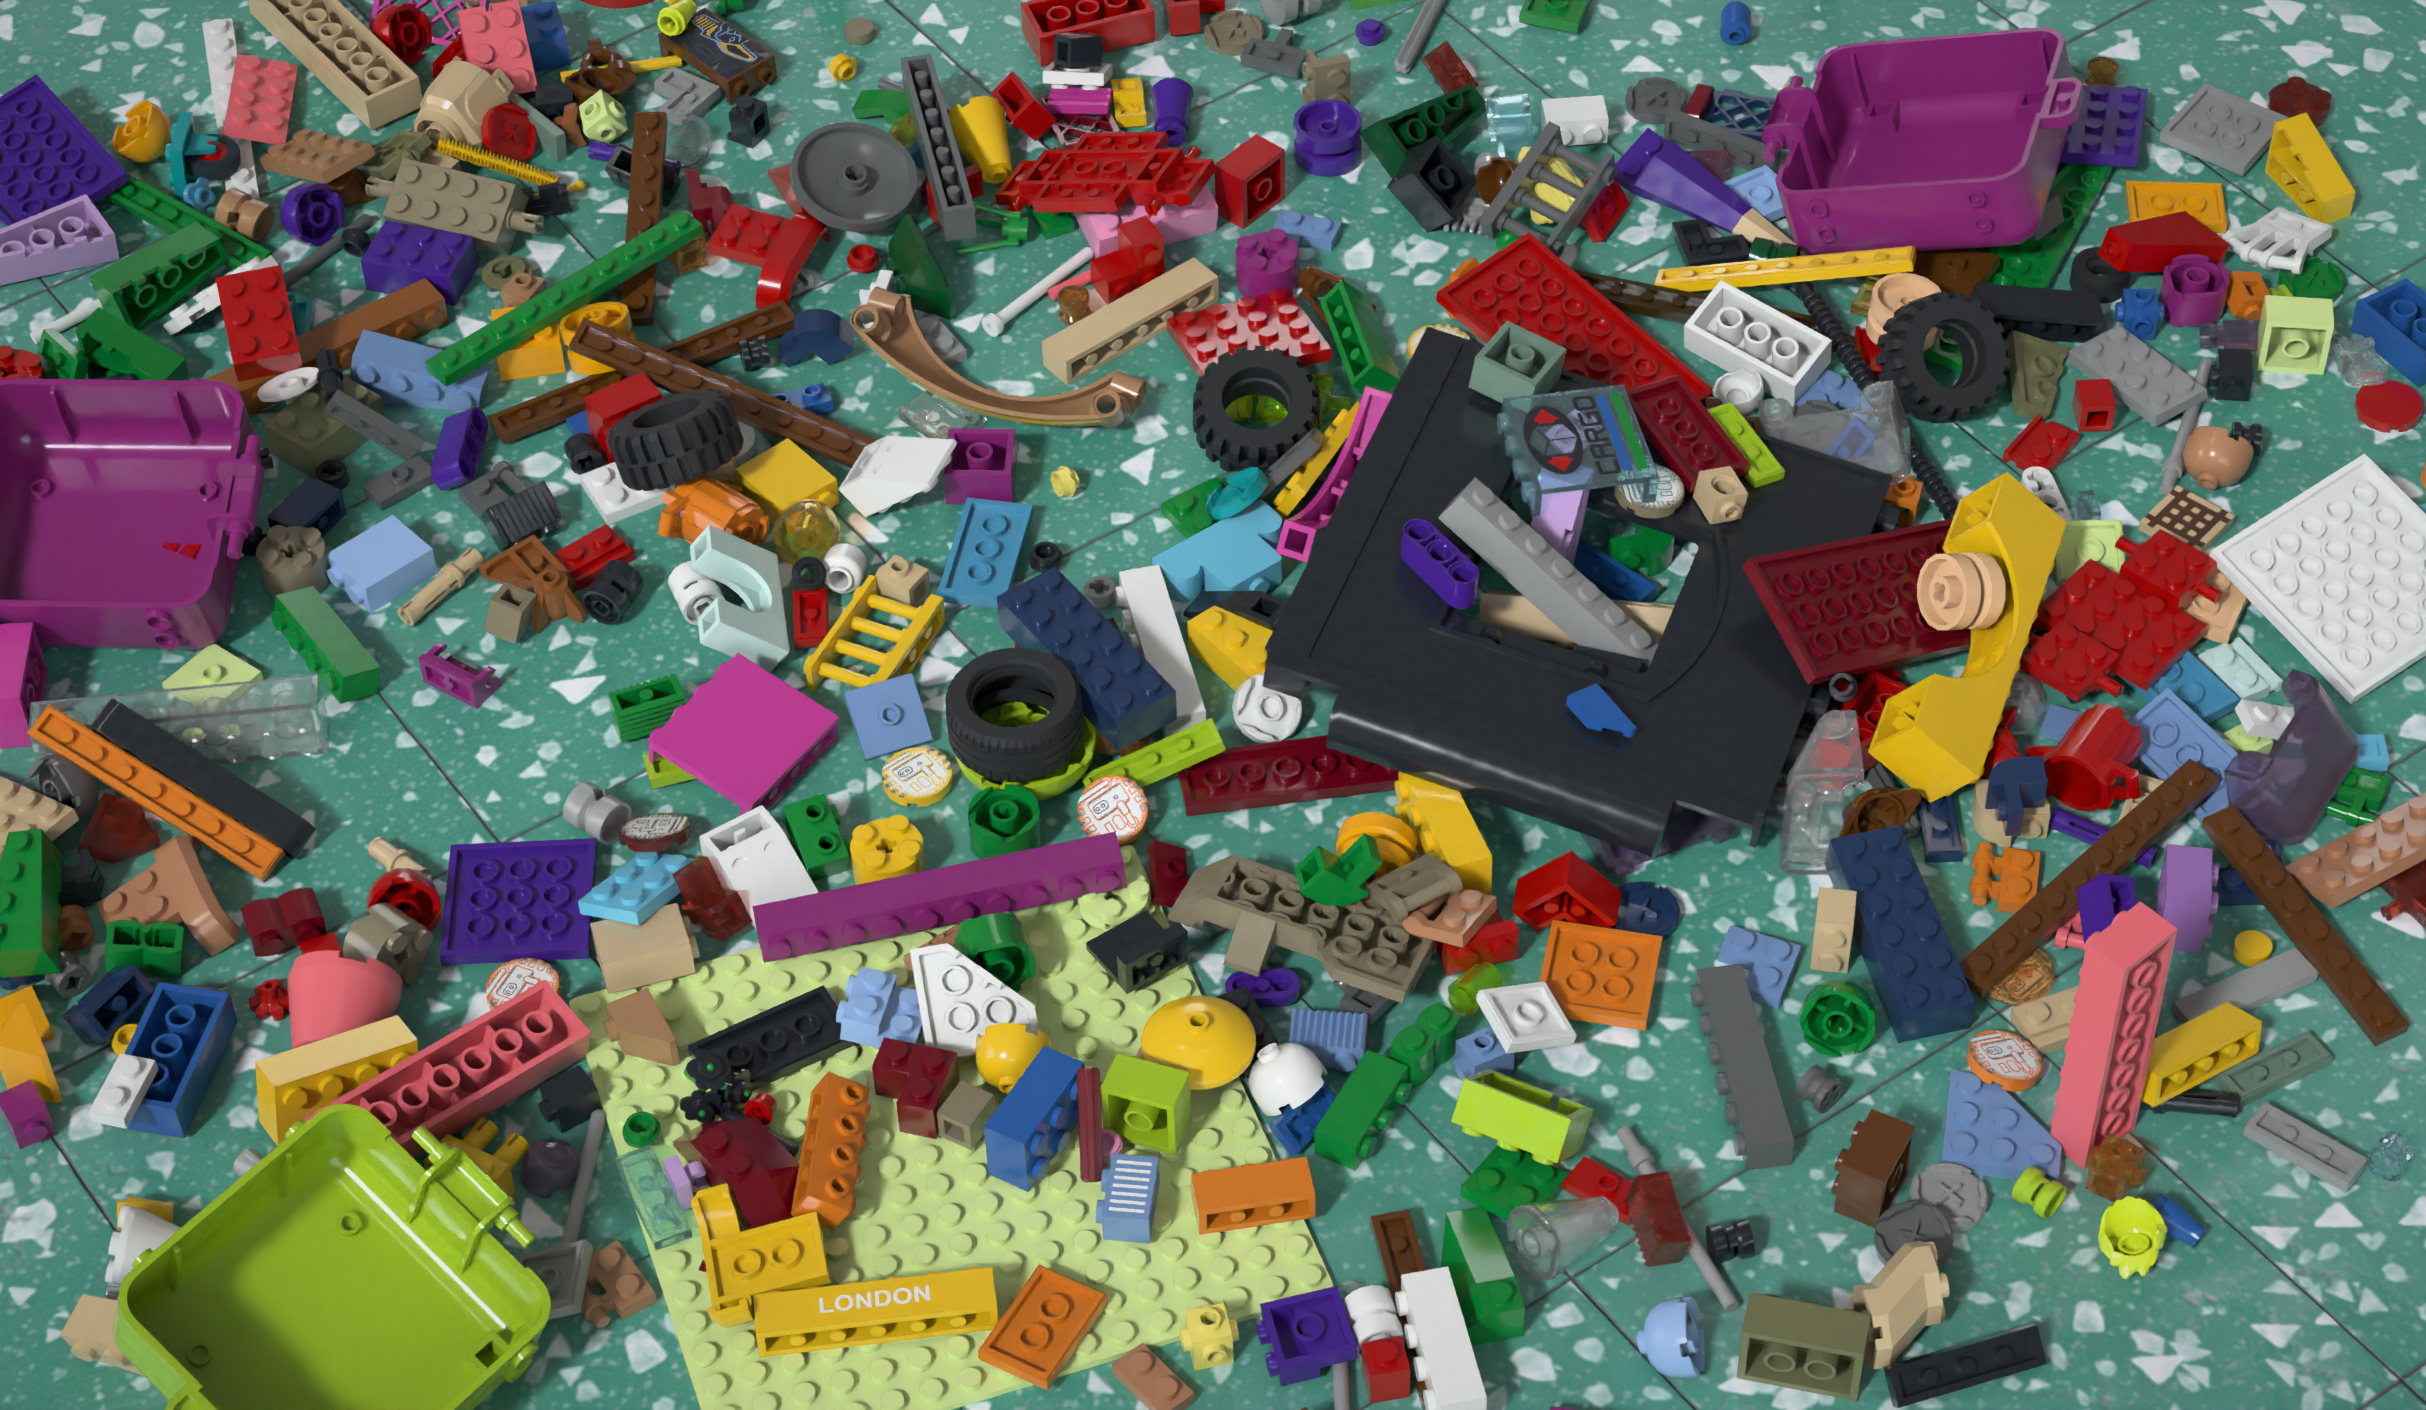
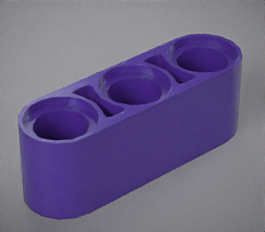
M478 407L451 415L444 420L431 465L432 479L440 490L451 489L470 482L476 477L488 433L487 418Z
M1412 519L1407 521L1402 532L1401 559L1450 606L1458 609L1472 606L1476 600L1480 575L1477 566L1427 520Z

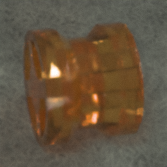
M2107 57L2092 58L2087 64L2088 75L2085 78L2084 85L2102 84L2107 87H2115L2116 80L2114 77L2118 73V64Z
M1071 285L1059 291L1058 304L1060 306L1059 319L1066 325H1072L1090 315V307L1088 305L1090 297L1087 289L1082 286Z

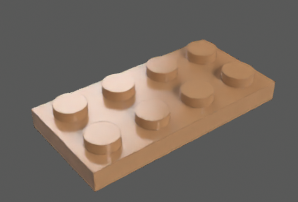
M303 129L293 135V139L287 143H280L269 148L268 154L262 156L259 160L264 170L327 184L376 154L370 143Z

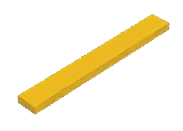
M1915 246L1669 268L1658 271L1654 285L1694 292L1713 290L1720 280L1738 288L1913 272L1917 256Z

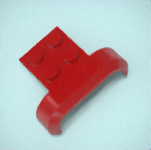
M732 204L707 243L708 253L762 267L756 290L755 304L757 309L784 300L790 308L791 292L798 274L819 239L823 237V241L830 242L831 239L828 226L811 215L798 212L792 219Z

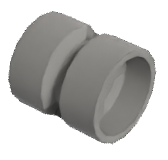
M585 781L577 785L567 797L563 808V817L566 822L581 831L586 829V833L592 838H596L600 843L611 845L624 835L626 828L623 829V827L628 826L627 823L629 821L631 822L632 810L624 801L614 795H609L604 789L594 783Z

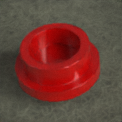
M861 244L854 246L847 256V265L854 272L868 273L879 264L878 254L869 245Z

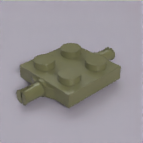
M400 131L382 146H372L376 155L360 164L357 169L364 179L376 176L377 178L394 181L402 159L419 161L426 154L425 149L433 142L426 133Z

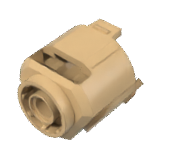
M455 56L451 62L444 66L442 72L427 88L420 103V111L414 121V131L426 133L433 143L426 148L427 150L433 149L436 151V146L442 135L443 139L447 138V141L449 138L450 142L454 139V143L457 140L458 144L460 142L461 145L465 143V146L469 144V148L472 145L473 149L476 147V150L480 148L481 151L485 147L481 133L483 117L490 108L503 103H510L507 97L514 86L502 69H497L490 75L482 68L472 63L461 61V58Z

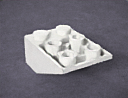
M885 436L864 447L838 490L864 517L876 512L884 513L899 501L905 503L916 493L930 491L938 483L939 479L937 476L940 471L950 463L952 459L950 454L957 442L954 439Z
M763 805L699 836L704 866L755 929L756 923L752 906L819 893L782 828Z

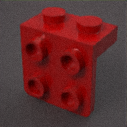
M1497 908L1463 948L1438 941L1436 951L1446 975L1518 959L1519 929L1514 919L1503 922Z

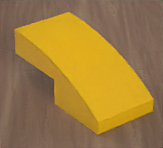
M1141 77L1110 80L1117 126L1119 128L1147 126Z

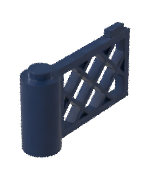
M1725 89L1724 91L1717 90L1703 120L1709 123L1723 120L1726 124L1720 127L1764 143L1762 132L1765 125L1761 121L1769 117L1775 98L1743 94V91ZM1721 102L1735 104L1726 109L1720 106ZM1758 107L1765 110L1753 114L1750 109ZM1743 113L1746 116L1735 121L1731 118V116ZM1751 124H1753L1756 127L1752 130L1741 129Z

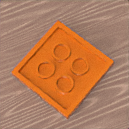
M1552 920L1539 982H1546L1567 1019L1646 1031L1663 936Z

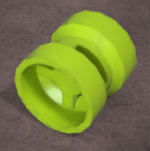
M2032 1165L2018 1178L2011 1196L2021 1204L2031 1205L2034 1213L2045 1220L2050 1218L2060 1207L2067 1193V1188L2057 1180L2049 1181L2045 1178L2042 1170Z

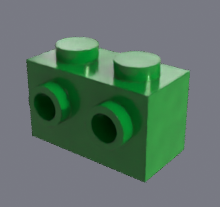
M825 793L783 806V824L792 847L811 880L814 882L848 871L849 857L851 856L850 840L847 835L841 836L837 826L841 824L838 810L835 804L829 805Z

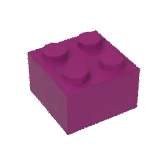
M948 428L947 439H954L957 444L950 454L952 459L943 472L946 504H965L967 497L1013 502L1017 468L1015 429Z

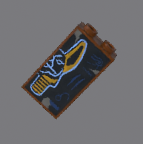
M707 8L696 12L680 35L669 36L663 32L658 34L661 57L676 55L724 88L726 102L730 105L736 104L737 98L749 96L777 79L775 55Z

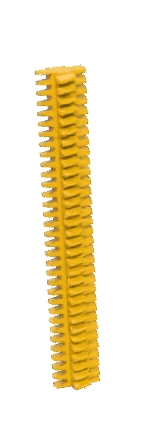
M442 135L436 146L438 153L440 152L456 159L460 158V160L475 163V165L477 164L478 166L486 167L490 170L492 169L493 171L537 184L538 186L560 181L561 176L558 177L559 174L555 176L554 172L551 175V171L547 173V170L543 172V169L540 171L539 167L536 170V166L532 169V165L530 168L529 164L525 166V163L521 165V161L517 164V160L515 163L514 159L510 161V158L506 160V156L502 159V155L500 158L499 154L495 156V153L491 155V151L488 154L487 150L484 153V149L480 151V148L476 150V147L473 149L472 145L469 148V144L465 146V143L461 145V142L458 144L457 140L454 143V139H452V142H450V138L447 141V138L443 139Z

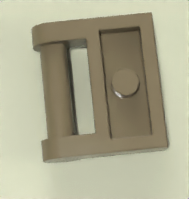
M1430 853L1367 883L1369 897L1388 910L1396 922L1407 918L1408 912L1448 892L1453 895L1463 889L1458 874Z

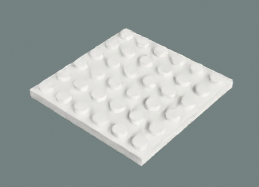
M2366 454L2353 460L2210 552L2209 556L2217 562V568L2350 704L2426 656V514Z

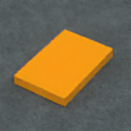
M2126 181L2125 196L2128 223L2186 211L2214 233H2226L2227 218L2221 183Z

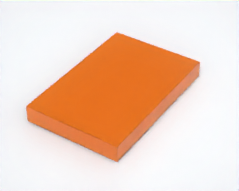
M1039 1264L978 1350V1359L1048 1391L1108 1304V1295Z

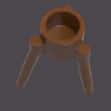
M1312 264L1304 268L1298 277V286L1302 289L1299 295L1310 304L1321 321L1330 329L1324 311L1313 297L1325 296L1330 289L1337 285L1333 282L1339 283L1341 280L1344 281V279L1321 270ZM1372 304V307H1373V309H1374V311H1375V310H1376V306H1375L1374 304Z

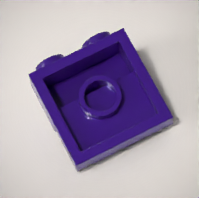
M1338 1286L1260 1304L1262 1320L1255 1321L1260 1345L1269 1344L1271 1352L1265 1353L1267 1369L1270 1377L1278 1376L1281 1387L1319 1378V1368L1358 1359L1357 1345Z

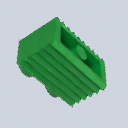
M671 674L670 677L664 676L663 679L658 677L656 681L651 679L649 683L644 681L643 684L631 685L629 689L624 687L622 690L617 689L616 692L610 691L608 694L613 724L621 743L629 740H639L651 734L657 727H663L670 720L674 710L679 705L686 704L685 694L675 674Z

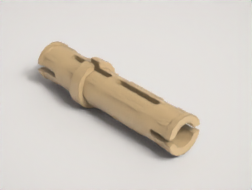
M469 547L451 564H445L440 570L441 573L397 610L400 619L405 624L413 626L423 615L444 599L447 594L454 589L461 588L465 584V579L476 571L479 565L484 563V558L475 548Z

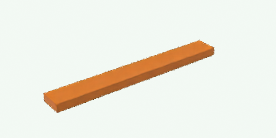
M50 704L27 732L34 740L71 760L90 775L183 833L193 837L199 843L263 883L285 855L284 850Z

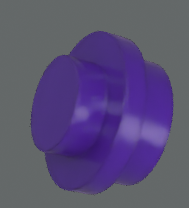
M1366 19L1358 23L1355 28V34L1359 42L1365 46L1380 44L1386 33L1384 24L1375 19Z

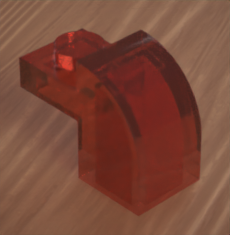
M699 856L672 874L685 900L681 904L683 910L692 923L709 938L725 941L752 923L738 891L722 887L707 856Z

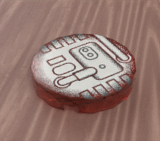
M653 813L637 816L619 826V841L622 846L627 844L628 849L635 852L664 851L670 848L671 842L678 840V845H682L691 838L690 820L686 816L676 813Z

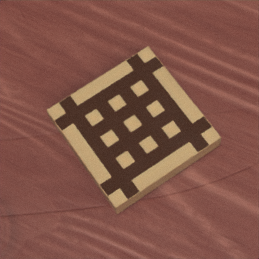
M2177 485L2140 520L2138 530L2152 537L2159 529H2162L2194 548L2207 551L2234 524L2235 515Z

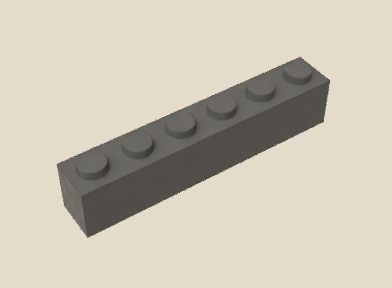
M1742 964L1697 969L1696 985H1691L1690 987L1691 1001L1693 1007H1699L1701 1012L1699 1014V1028L1702 1037L1707 1036L1709 1040L1707 1044L1710 1066L1716 1065L1718 1071L1715 1076L1716 1088L1719 1096L1724 1095L1726 1103H1724L1726 1123L1728 1126L1733 1125L1735 1133H1733L1736 1156L1742 1155L1746 1171L1792 1165L1794 1137Z

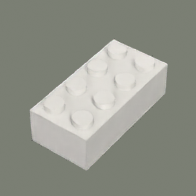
M1720 280L1684 325V348L1729 373L1736 372L1740 368H1745L1747 372L1753 375L1759 372L1764 392L1791 407L1795 406L1831 362V339Z

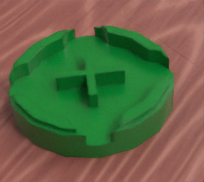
M2307 256L2301 275L2292 274L2291 270L2281 269L2277 284L2278 286L2284 284L2294 297L2332 299L2334 303L2341 296L2345 280L2342 271L2335 264L2329 261L2328 264L2319 262L2320 258Z

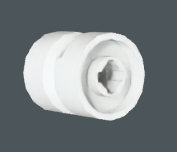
M691 561L680 564L669 576V588L678 603L684 619L690 624L698 625V618L717 597L725 600L716 581L693 571Z
M1380 1285L1365 1286L1352 1291L1345 1297L1343 1304L1357 1345L1359 1359L1362 1360V1343L1401 1336L1405 1346V1334L1397 1318L1396 1306L1388 1288Z

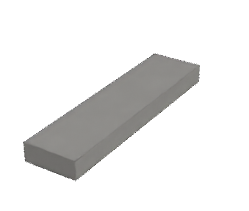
M2294 947L2174 1001L2171 1011L2183 1024L2225 1002H2229L2239 1009L2248 1012L2317 981L2319 972Z

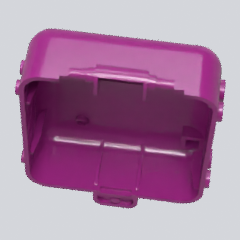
M2044 27L1850 43L1829 51L1821 58L1815 71L1817 77L1812 89L1802 87L1803 78L1795 75L1791 78L1789 86L1777 93L1762 132V140L1765 145L1762 159L1767 163H1771L1774 161L1777 151L1790 149L1785 163L1780 165L1775 182L1791 236L1795 244L1801 246V249L1809 255L1915 246L1916 251L2018 245L2027 241L2040 226L2070 126L2078 119L2085 96L2082 82L2073 77L2064 36L2055 29Z
M27 377L25 379L9 378L0 380V624L33 622L41 647L167 649L172 652L173 649H202L218 641L228 626L243 541L255 529L265 467L261 464V458L259 457L261 438L255 433L239 392L227 383L204 379L172 381L39 379L37 377ZM165 542L181 543L177 553L162 548ZM187 543L202 544L196 560L179 554Z

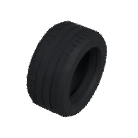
M1019 647L1002 648L987 652L965 665L954 676L948 686L945 703L950 746L955 756L966 767L981 776L1005 782H1022L1041 778L1064 765L1071 759L1081 744L1084 725L1080 684L1074 673L1064 663L1047 653ZM1012 702L1033 703L1049 711L1047 716L1039 721L1020 727L995 726L980 718L983 713L995 706Z

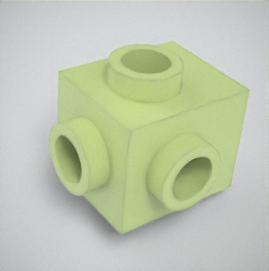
M602 89L578 106L582 120L581 128L584 134L591 140L595 139L609 144L628 130L625 120L626 111L622 104Z

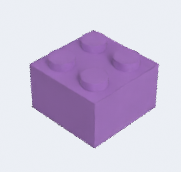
M2167 844L2157 889L2156 913L2178 928L2173 949L2175 951L2201 953L2204 938L2211 939L2213 917H2209V915H2216L2218 908V892H2213L2212 886H2217L2219 865L2212 864V849L2172 844Z

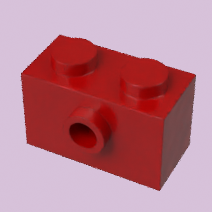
M1013 71L991 92L1006 112L1005 119L1016 130L1020 128L1035 142L1043 134L1047 133L1057 121L1038 94Z

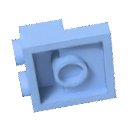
M860 967L858 976L851 974L849 976L845 991V997H849L848 1002L841 1000L838 1006L836 1022L841 1023L840 1039L880 1048L884 1037L918 1044L923 1029L916 990L897 986L896 974Z

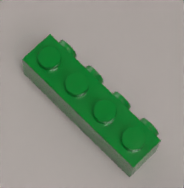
M1341 280L1320 300L1350 383L1362 396L1365 386L1390 392L1399 383L1401 378L1369 296Z
M314 586L276 595L275 608L271 615L276 630L281 631L289 641L291 648L300 654L306 662L308 669L314 671L323 682L324 688L331 692L340 704L378 694L381 666Z

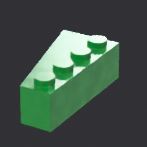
M194 222L88 278L103 309L138 331H141L229 259L220 238L197 222Z
M42 829L8 832L0 860V978L61 973V961L58 958V949L61 948V935L58 932V919L61 918L62 910L61 905L58 903V893L61 891V853Z

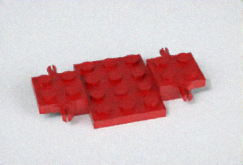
M1167 132L1084 133L1072 150H1062L1059 147L1056 149L1055 147L1053 150H1044L1035 161H1021L995 193V198L998 205H1009L1007 211L1021 212L1027 205H1033L1035 212H1049L1051 214L1059 212H1076L1079 214L1104 212L1110 214L1118 212L1129 196L1132 195L1134 205H1146V213L1150 216H1156L1164 205H1176L1179 207L1191 205L1216 171L1213 159H1198L1201 156V150L1197 146H1190L1186 154H1184L1182 148L1165 149L1170 143Z
M2159 529L2150 539L2142 544H2137L2121 535L2115 543V548L2130 555V557L2121 565L2119 574L2089 559L2038 606V616L2032 626L2046 634L2039 637L2029 632L2027 646L2031 649L2021 657L2020 669L2076 702H2079L2087 693L2092 691L2097 693L2100 689L2114 696V698H2118L2124 690V685L2111 679L2116 674L2147 691L2205 635L2207 624L2183 610L2195 600L2197 595L2203 596L2214 604L2221 599L2223 591L2206 582L2217 571V562L2213 558L2162 529Z

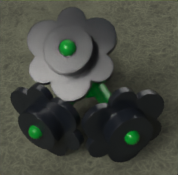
M712 1048L708 1052L705 1049L697 1050L694 1055L695 1059L689 1061L684 1070L685 1077L698 1088V1090L691 1093V1096H686L679 1102L680 1109L685 1112V1118L704 1123L714 1121L715 1115L723 1113L724 1106L721 1104V1095L714 1091L706 1092L709 1088L725 1091L724 1099L728 1102L727 1109L729 1111H734L735 1109L742 1110L752 1095L753 1087L752 1083L749 1082L750 1071L742 1069L739 1073L735 1072L731 1077V1083H726L725 1076L730 1074L731 1066L725 1062L726 1056L724 1051L719 1048Z

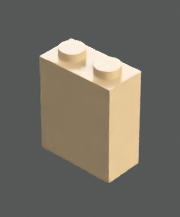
M677 903L663 906L640 925L608 919L590 923L597 958L608 994L696 973L693 959L700 957L695 935L693 936L688 915L681 917Z

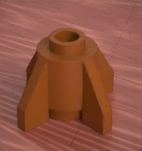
M554 569L542 571L526 588L527 591L537 594L532 621L534 632L540 634L549 624V620H560L567 615L569 619L582 624L585 622V609L574 595L577 591L576 580L564 572Z

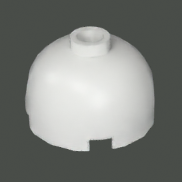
M1271 1043L1262 1048L1257 1054L1258 1059L1252 1066L1249 1075L1250 1092L1266 1116L1281 1115L1280 1107L1289 1104L1292 1109H1295L1310 1099L1323 1086L1324 1080L1321 1075H1327V1070L1311 1050L1299 1043H1283L1280 1045Z

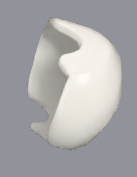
M1740 368L1736 372L1726 373L1718 378L1712 392L1713 397L1720 398L1723 404L1733 402L1739 412L1746 416L1759 407L1763 399L1764 388L1759 372L1753 375L1747 372L1745 368Z

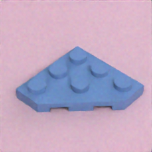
M1951 1070L1941 1163L1948 1162L1963 1165L1972 1170L1971 1174L2018 1180L2028 1167L2034 1165L2044 1172L2045 1178L2049 1181H2059L2062 1145L2006 1090L2001 1089V1085L1995 1082L1989 1085L1973 1072Z

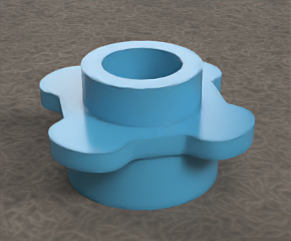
M199 177L197 183H189L185 187L183 199L188 207L202 214L207 205L214 203L215 195L208 187V180L205 177Z

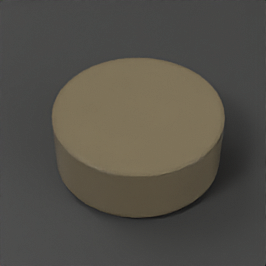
M867 18L849 20L844 25L845 39L855 45L869 43L875 37L873 22Z

